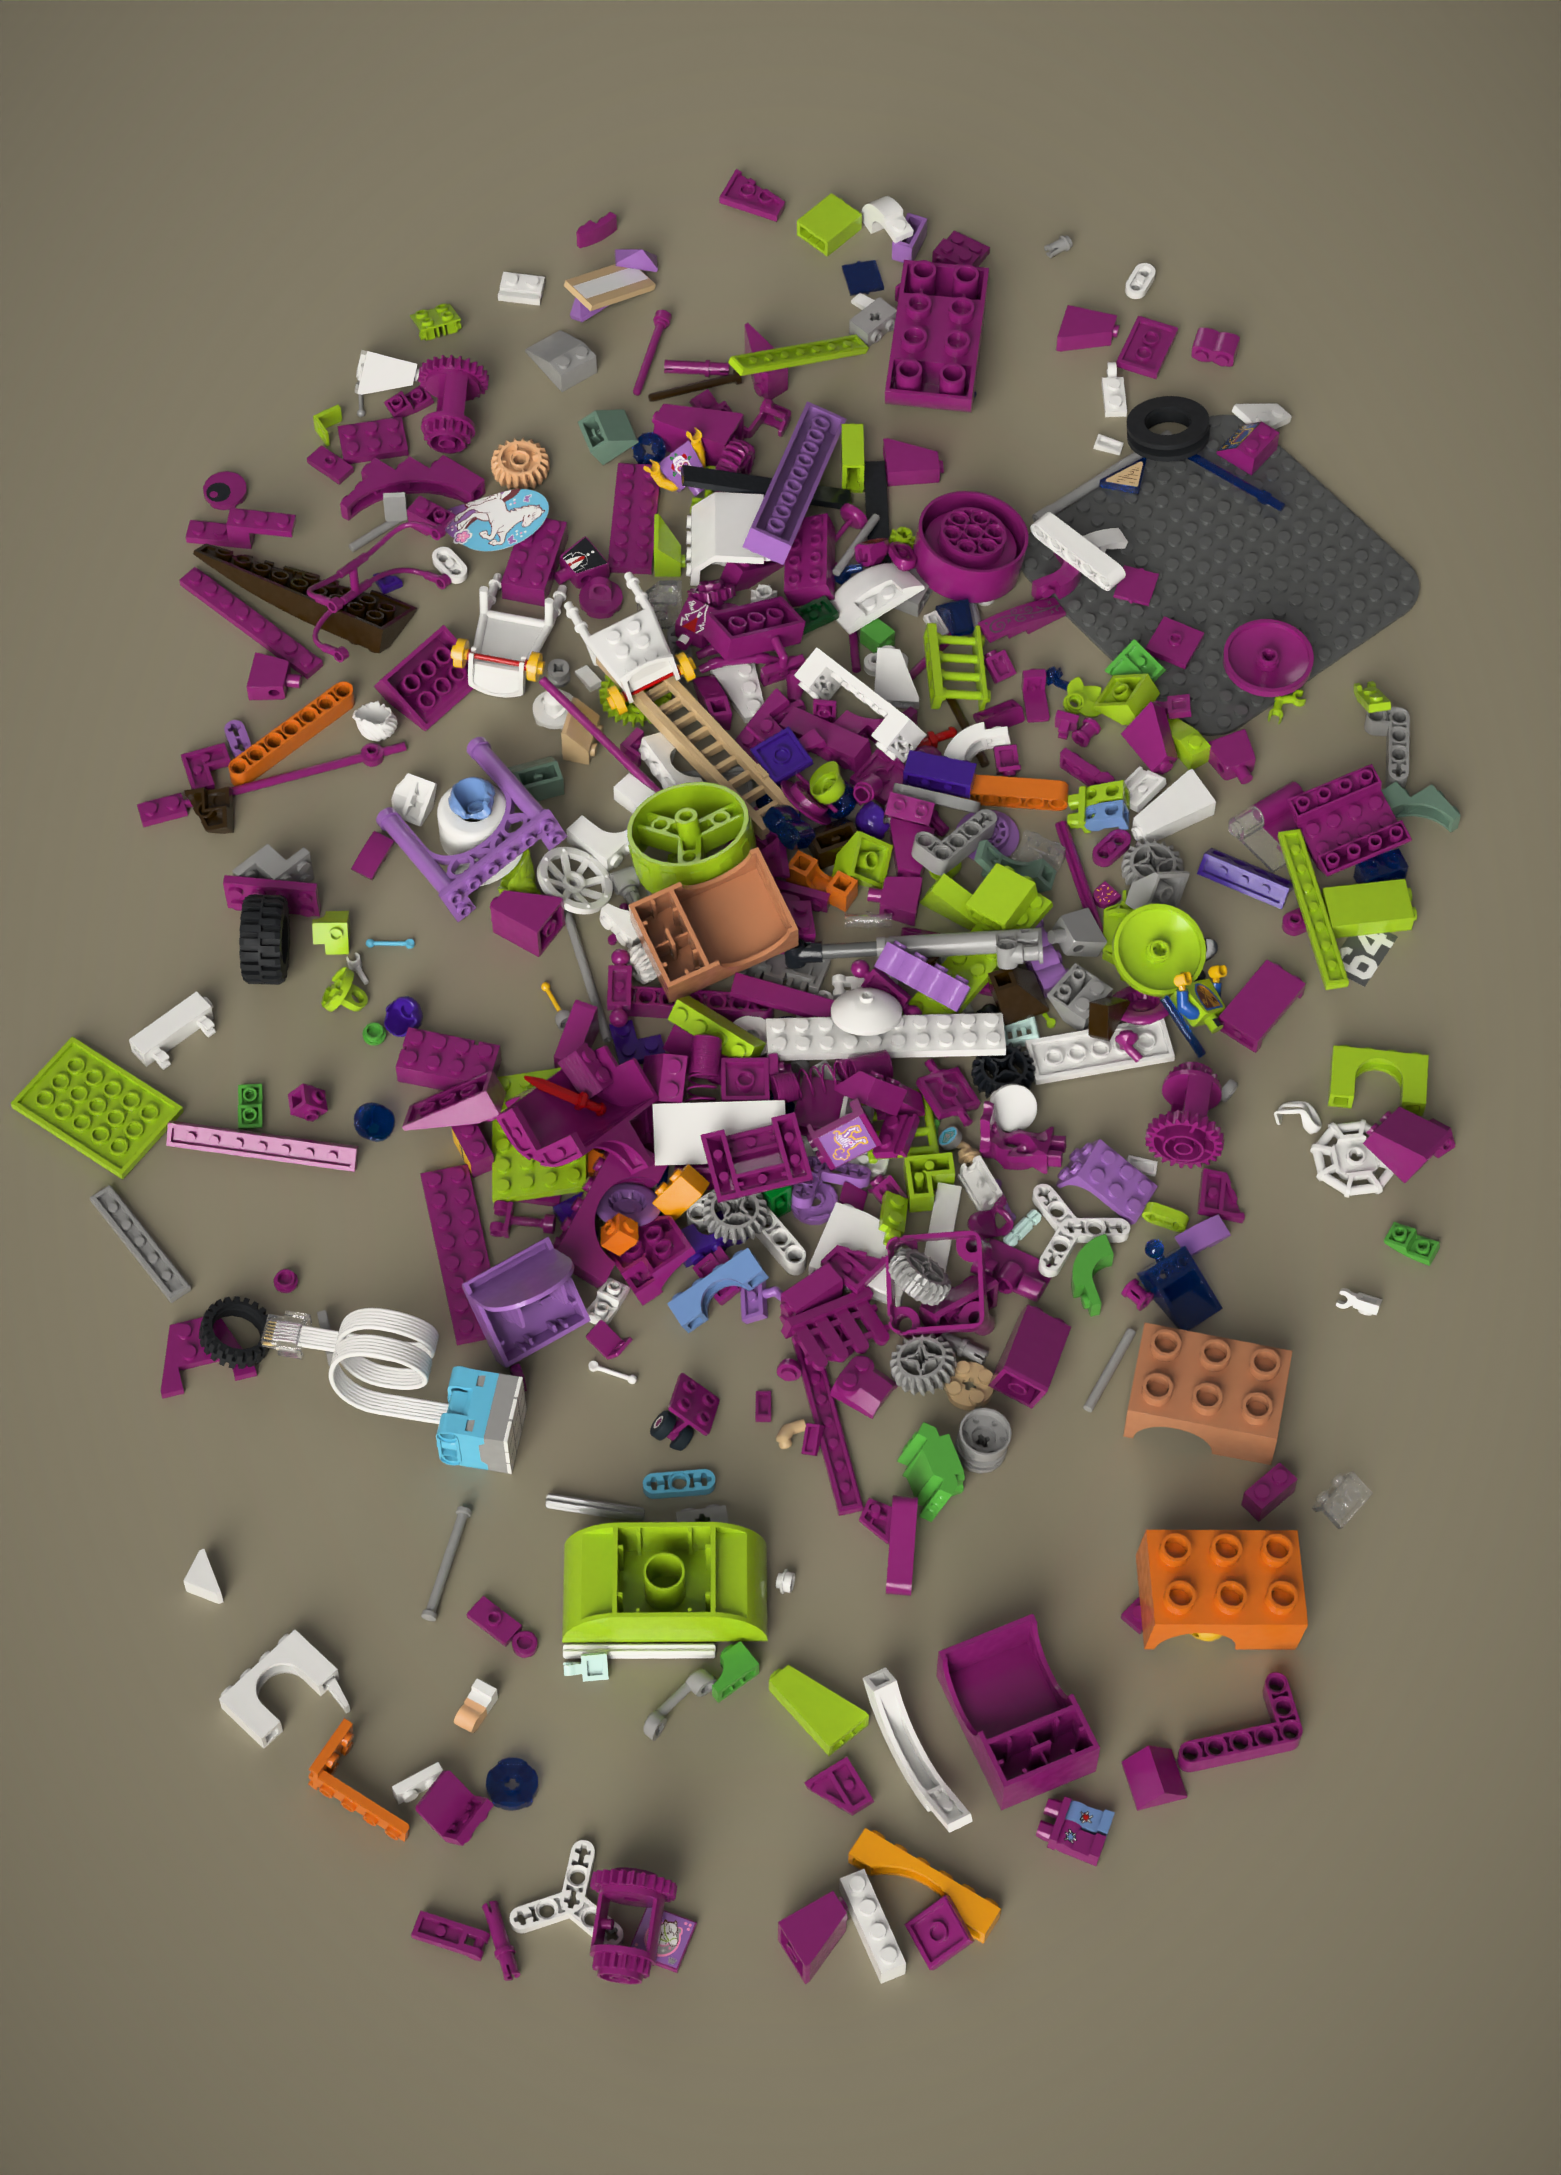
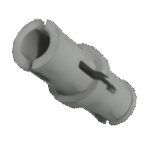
M951 1333L941 1334L944 1341L950 1343L957 1356L967 1357L981 1365L985 1363V1356L988 1357L989 1351L971 1344L970 1340L966 1338L961 1339Z

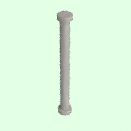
M457 1507V1518L427 1608L423 1610L421 1615L425 1620L436 1621V1610L466 1520L470 1518L472 1513L467 1507Z

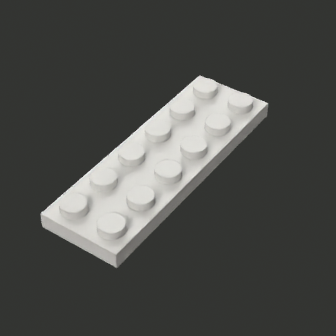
M1164 1018L1147 1025L1119 1024L1110 1041L1090 1037L1088 1035L1089 1029L1025 1040L1026 1051L1028 1050L1029 1057L1033 1058L1034 1062L1032 1065L1036 1068V1071H1034L1036 1085L1171 1062L1175 1059ZM1123 1030H1132L1133 1033L1139 1036L1133 1047L1143 1057L1137 1063L1125 1050L1120 1049L1119 1044L1115 1041V1037Z

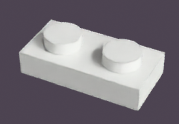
M439 1762L392 1786L393 1795L398 1805L403 1802L413 1801L418 1797L419 1793L432 1786L443 1771Z

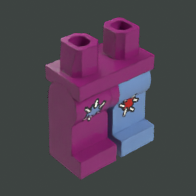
M1065 1796L1063 1802L1048 1798L1043 1814L1056 1818V1821L1053 1825L1041 1820L1036 1836L1048 1842L1047 1848L1056 1849L1061 1853L1097 1866L1115 1812L1106 1809L1101 1811L1088 1807L1081 1802L1071 1801L1072 1799Z

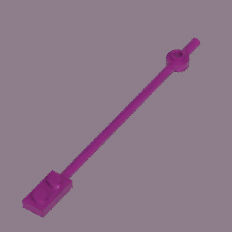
M405 742L381 747L379 744L369 743L363 746L360 754L230 788L232 789V795L236 796L361 762L367 766L375 767L383 762L384 756L407 751ZM182 793L137 804L143 827L188 816L186 808L193 807L189 799L183 800Z

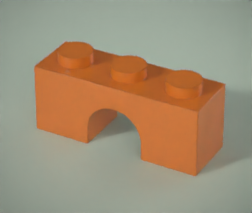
M800 850L797 851L788 864L790 877L786 879V882L829 893L830 904L844 912L848 910L858 896V880L839 870L834 877L828 876L819 868L817 859Z

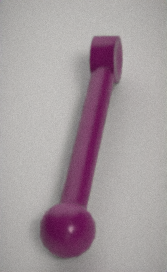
M622 903L619 908L628 910L629 907L626 903ZM612 933V935L608 937V943L610 945H615L617 943V938L614 933Z

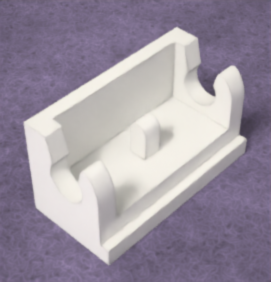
M978 1155L973 1158V1164L969 1167L965 1163L961 1165L958 1179L978 1211H988L992 1209L1003 1192L982 1157Z

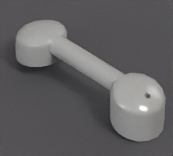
M705 1669L693 1672L674 1694L647 1717L643 1728L644 1733L652 1741H655L665 1728L667 1722L665 1716L690 1691L698 1697L711 1692L712 1685L717 1679Z

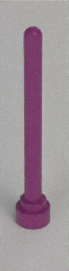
M657 310L653 319L655 329L633 389V394L639 396L642 392L663 329L670 325L672 315L666 310Z

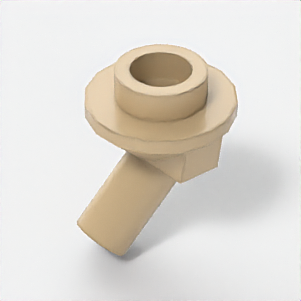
M961 1141L956 1147L960 1150L958 1151V1161L960 1164L965 1163L967 1166L973 1164L974 1157L978 1155L982 1157L978 1149H973L964 1141Z

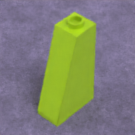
M787 1665L783 1669L779 1668L771 1674L769 1678V1691L828 1756H831L868 1726L869 1715L864 1710L792 1666Z

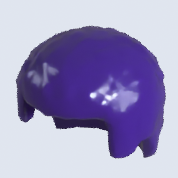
M873 801L865 804L856 814L855 818L858 831L879 840L885 837L884 834L890 827V824L883 823L884 810Z
M402 996L386 1007L384 1025L392 1035L405 1037L408 1027L419 1029L422 1025L423 1012L420 1004L414 998Z

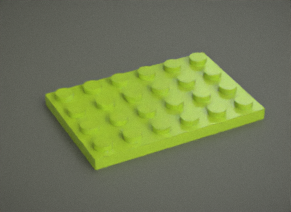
M73 1036L11 1102V1107L122 1180L167 1131L168 1122L170 1120L176 1121L184 1112L182 1106Z
M561 1067L497 1077L506 1092L501 1112L507 1109L505 1104L507 1100L535 1087L527 1082L524 1076L547 1080L561 1070ZM497 1119L492 1121V1153L494 1157V1162L492 1163V1200L494 1203L498 1200L508 1203L584 1192L582 1186L588 1178V1153L563 1166H542L540 1162L534 1159L528 1160L520 1154L507 1138Z

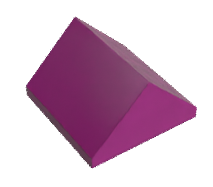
M1148 1745L1122 1761L1121 1764L1137 1811L1187 1798L1172 1749Z

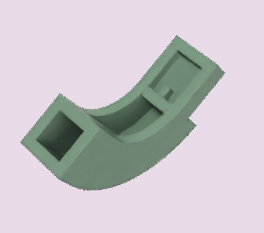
M987 839L979 841L974 858L983 868L981 875L986 878L995 864L999 863L1002 866L1007 865L1023 877L1029 876L1036 883L1038 893L1052 890L1057 871L1043 858L1030 862L1010 859L998 851Z

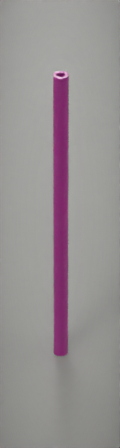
M545 676L539 681V684L633 776L655 793L661 790Z

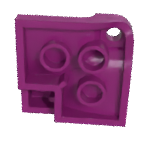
M657 1216L652 1222L639 1226L638 1242L621 1256L605 1249L616 1263V1267L642 1306L663 1293L661 1289L672 1273L696 1253L671 1216Z

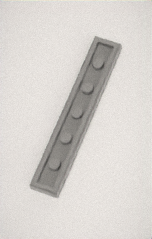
M111 1185L90 1197L91 1203L170 1303L191 1291L187 1281Z

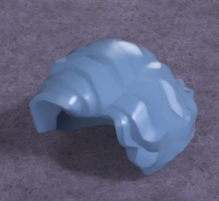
M469 777L462 779L452 787L448 798L450 809L455 814L461 816L462 819L483 820L491 814L495 790L493 785L483 778Z

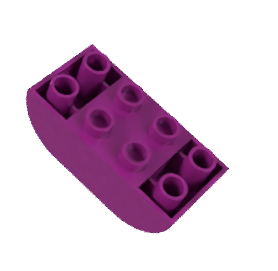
M904 260L885 387V404L972 413L984 327L989 268L974 267L968 264L934 263L927 260Z

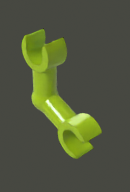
M1296 690L1292 695L1275 697L1273 709L1268 714V722H1270L1273 715L1279 717L1278 724L1282 722L1283 704L1292 703L1297 707L1305 705L1306 699L1296 698L1302 697L1304 691Z

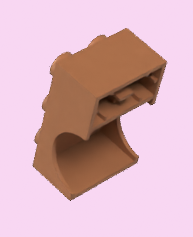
M758 847L750 850L748 856L736 867L714 879L695 885H683L681 882H678L628 905L631 923L670 1003L728 978L736 972L739 973L799 946L798 928Z
M1144 1323L1123 1437L1133 1438L1140 1430L1151 1427L1175 1428L1202 1438L1211 1447L1212 1454L1271 1465L1278 1438L1293 1351Z

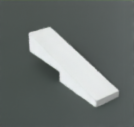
M938 1182L928 1233L954 1232L962 1186ZM952 1239L926 1241L924 1254L927 1257H931L934 1262H938V1265L946 1273Z

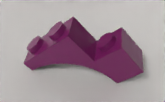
M910 706L902 713L918 725V711ZM846 710L833 724L868 738L876 744L877 740L871 735L884 719L864 718Z

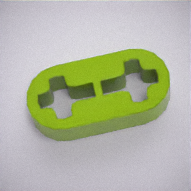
M1148 1202L1142 1213V1217L1147 1222L1175 1232H1184L1189 1222V1217L1184 1212L1155 1202Z

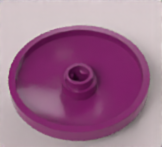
M1273 619L1253 620L1239 626L1228 637L1223 652V665L1232 682L1242 690L1262 697H1279L1298 690L1310 677L1314 662L1313 649L1307 637L1294 626Z

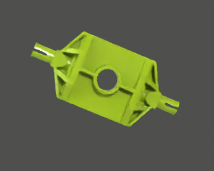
M1127 890L1122 891L1121 903L1107 907L1103 911V935L1107 943L1103 948L1102 959L1113 965L1115 964L1112 956V941L1115 931L1122 920L1134 910L1125 904Z

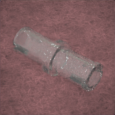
M866 911V914L845 913L846 920H855L845 921V928H866V930H871V928H892V921H883L892 920V913L871 914V911Z

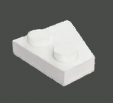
M1277 403L1235 404L1232 412L1245 424L1263 422L1273 429H1278L1290 423L1292 418Z

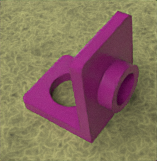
M599 1320L586 1335V1339L607 1360L618 1357L633 1340L631 1337L621 1339L603 1320Z

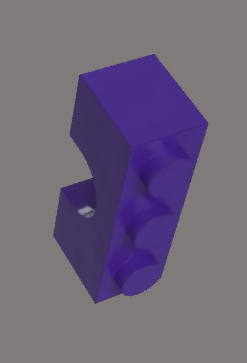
M722 1211L716 1212L717 1217L722 1221L724 1219ZM694 1224L681 1229L696 1252L683 1263L686 1268L691 1265L695 1266L708 1254L715 1252L718 1246L725 1251L734 1245L730 1239L724 1243L723 1237L716 1240L714 1233L710 1235L700 1233ZM737 1240L736 1245H740L743 1242L741 1240Z

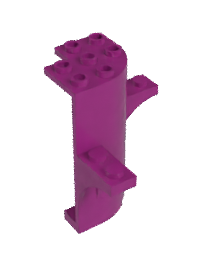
M606 1045L594 1050L597 1059H599V1063H602V1067H605L609 1072L613 1083L590 1098L594 1102L599 1104L603 1102L606 1105L607 1110L604 1115L596 1116V1112L586 1108L576 1110L574 1109V1104L533 1087L505 1102L507 1109L496 1116L497 1121L514 1148L528 1160L534 1159L540 1162L542 1166H563L584 1156L593 1148L603 1149L615 1155L627 1167L631 1175L653 1164L652 1159L629 1121L657 1101L659 1097L636 1058L618 1065ZM562 1069L547 1079V1081L578 1093Z

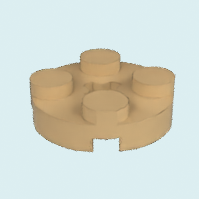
M957 1362L955 1376L950 1377V1384L945 1383L944 1385L949 1401L957 1408L963 1410H974L975 1407L986 1405L991 1400L994 1389L988 1386L993 1373L976 1362ZM973 1382L976 1388L971 1387L970 1390H966L964 1383Z

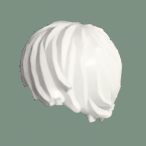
M379 701L362 705L361 708L354 711L352 716L361 734L365 738L377 742L391 737L398 724L397 718L392 713L390 707H386L385 704L380 706Z

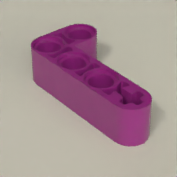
M893 1495L886 1594L911 1596L918 1497Z

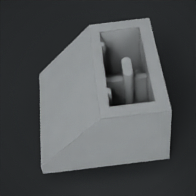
M1075 963L1051 989L1047 997L1065 1023L1077 1031L1087 1030L1089 1027V1002L1112 996L1113 988Z

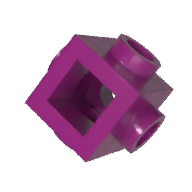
M303 1083L288 1094L290 1115L313 1122L328 1111L325 1090Z

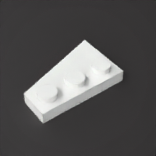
M755 663L723 666L722 668L710 670V674L716 677L745 724L749 723L764 704Z

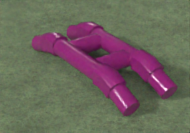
M711 644L696 652L699 660L707 656L719 654ZM763 652L726 661L723 657H714L698 667L703 674L723 666L749 663L779 662V657Z

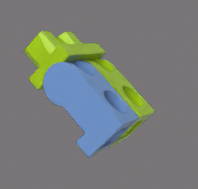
M1124 780L1092 785L1087 788L1086 786L1079 787V793L1068 795L1069 808L1071 810L1078 809L1077 813L1067 815V823L1071 829L1082 828L1084 834L1091 833V831H1100L1104 828L1119 827V829L1123 830L1129 829L1128 809H1130V791Z

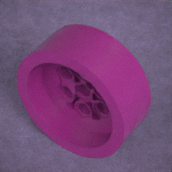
M957 491L941 495L932 500L921 513L912 549L917 557L915 569L924 582L929 585L930 589L946 598L966 603H983L996 600L1010 592L1018 582L1028 546V530L1021 516L1010 505L996 497L973 491Z

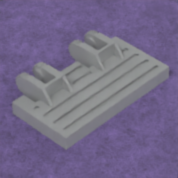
M779 954L741 971V974L783 985L785 979H787L786 987L804 992L808 990V993L818 995L830 968L831 959H823V962L806 963L802 968L791 969L785 964V954Z

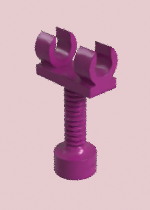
M498 1200L494 1203V1214L506 1216L504 1224L497 1221L491 1222L489 1229L491 1236L509 1238L511 1225L542 1228L543 1233L554 1234L556 1215L545 1214V1217L541 1219L526 1218L524 1216L514 1217L513 1202L507 1203Z

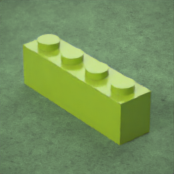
M691 996L677 999L668 1017L669 1021L693 1036L712 1035L721 1038V1053L729 1058H759L766 1045L759 1038Z

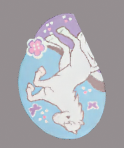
M508 490L449 508L448 511L455 514L456 518L448 525L445 531L454 538V544L460 543L477 551L502 550L520 543L538 530L548 515L549 505L546 498L534 490Z

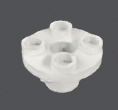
M560 690L570 701H572L573 696L570 693ZM548 691L541 693L535 699L532 707L536 724L549 729H563L568 711Z

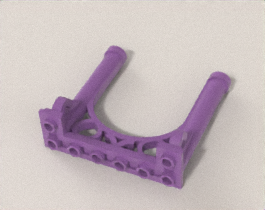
M476 737L471 740L467 746V753L504 793L506 799V809L500 824L484 842L464 853L439 855L431 852L421 842L394 808L388 807L383 809L376 818L380 828L388 832L439 893L438 896L457 922L476 909L468 895L478 889L492 876L496 875L525 850L533 846L539 839L543 841L550 851L568 837L549 809H544L493 752L491 745L484 737ZM515 804L523 813H514ZM523 822L522 826L515 832L508 833L511 824ZM470 863L468 869L463 873L455 874L460 864ZM439 864L448 865L447 873L441 868Z

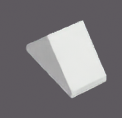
M205 1549L199 1550L184 1579L186 1592L218 1604L223 1603L222 1594Z

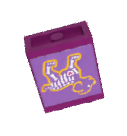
M858 1098L849 1102L853 1112L816 1131L811 1124L807 1125L810 1133L806 1136L812 1149L817 1147L818 1150L815 1153L821 1164L826 1162L830 1171L882 1144Z

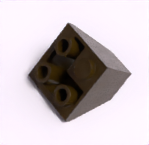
M1014 968L1010 970L1000 969L988 973L989 989L999 1013L1003 1014L1005 1026L1049 1012V1007L1033 971Z

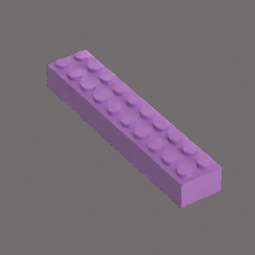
M807 401L742 546L743 548L784 565L841 434V424H845L846 418Z

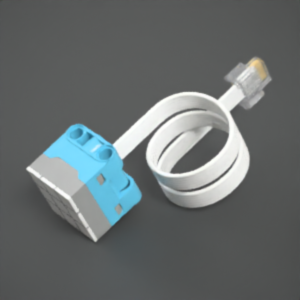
M363 1308L351 1312L343 1319L339 1331L311 1327V1315L307 1313L286 1310L284 1316L268 1314L261 1338L262 1347L277 1349L278 1356L303 1359L304 1354L301 1351V1347L334 1352L329 1368V1381L337 1395L348 1404L374 1414L439 1424L436 1440L439 1458L443 1463L512 1474L527 1411L523 1377L469 1369L463 1366L453 1367L447 1389L448 1403L376 1392L364 1388L348 1378L342 1371L339 1362L354 1377L371 1385L399 1390L422 1388L428 1383L432 1358L435 1355L439 1339L438 1331L431 1324L413 1315L383 1308ZM363 1329L381 1330L403 1335L417 1342H405L379 1335H360L351 1332ZM364 1357L397 1362L409 1368L385 1366Z

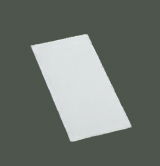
M785 1100L652 1104L655 1166L708 1164L700 1135L724 1129L726 1136L772 1125V1117L785 1115Z

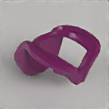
M1002 1195L995 1202L991 1210L973 1213L967 1222L970 1231L978 1233L984 1239L1009 1234L1013 1229L1014 1222L1011 1215L1003 1209L1007 1204L1006 1196ZM997 1212L1007 1221L1001 1228L996 1226L995 1217Z

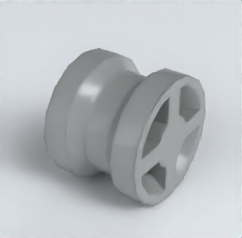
M563 659L552 660L547 667L548 680L558 688L564 687L570 682L569 664Z

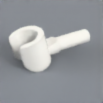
M355 953V961H350L347 956L348 968L356 971L364 985L368 984L369 981L361 968L360 955Z

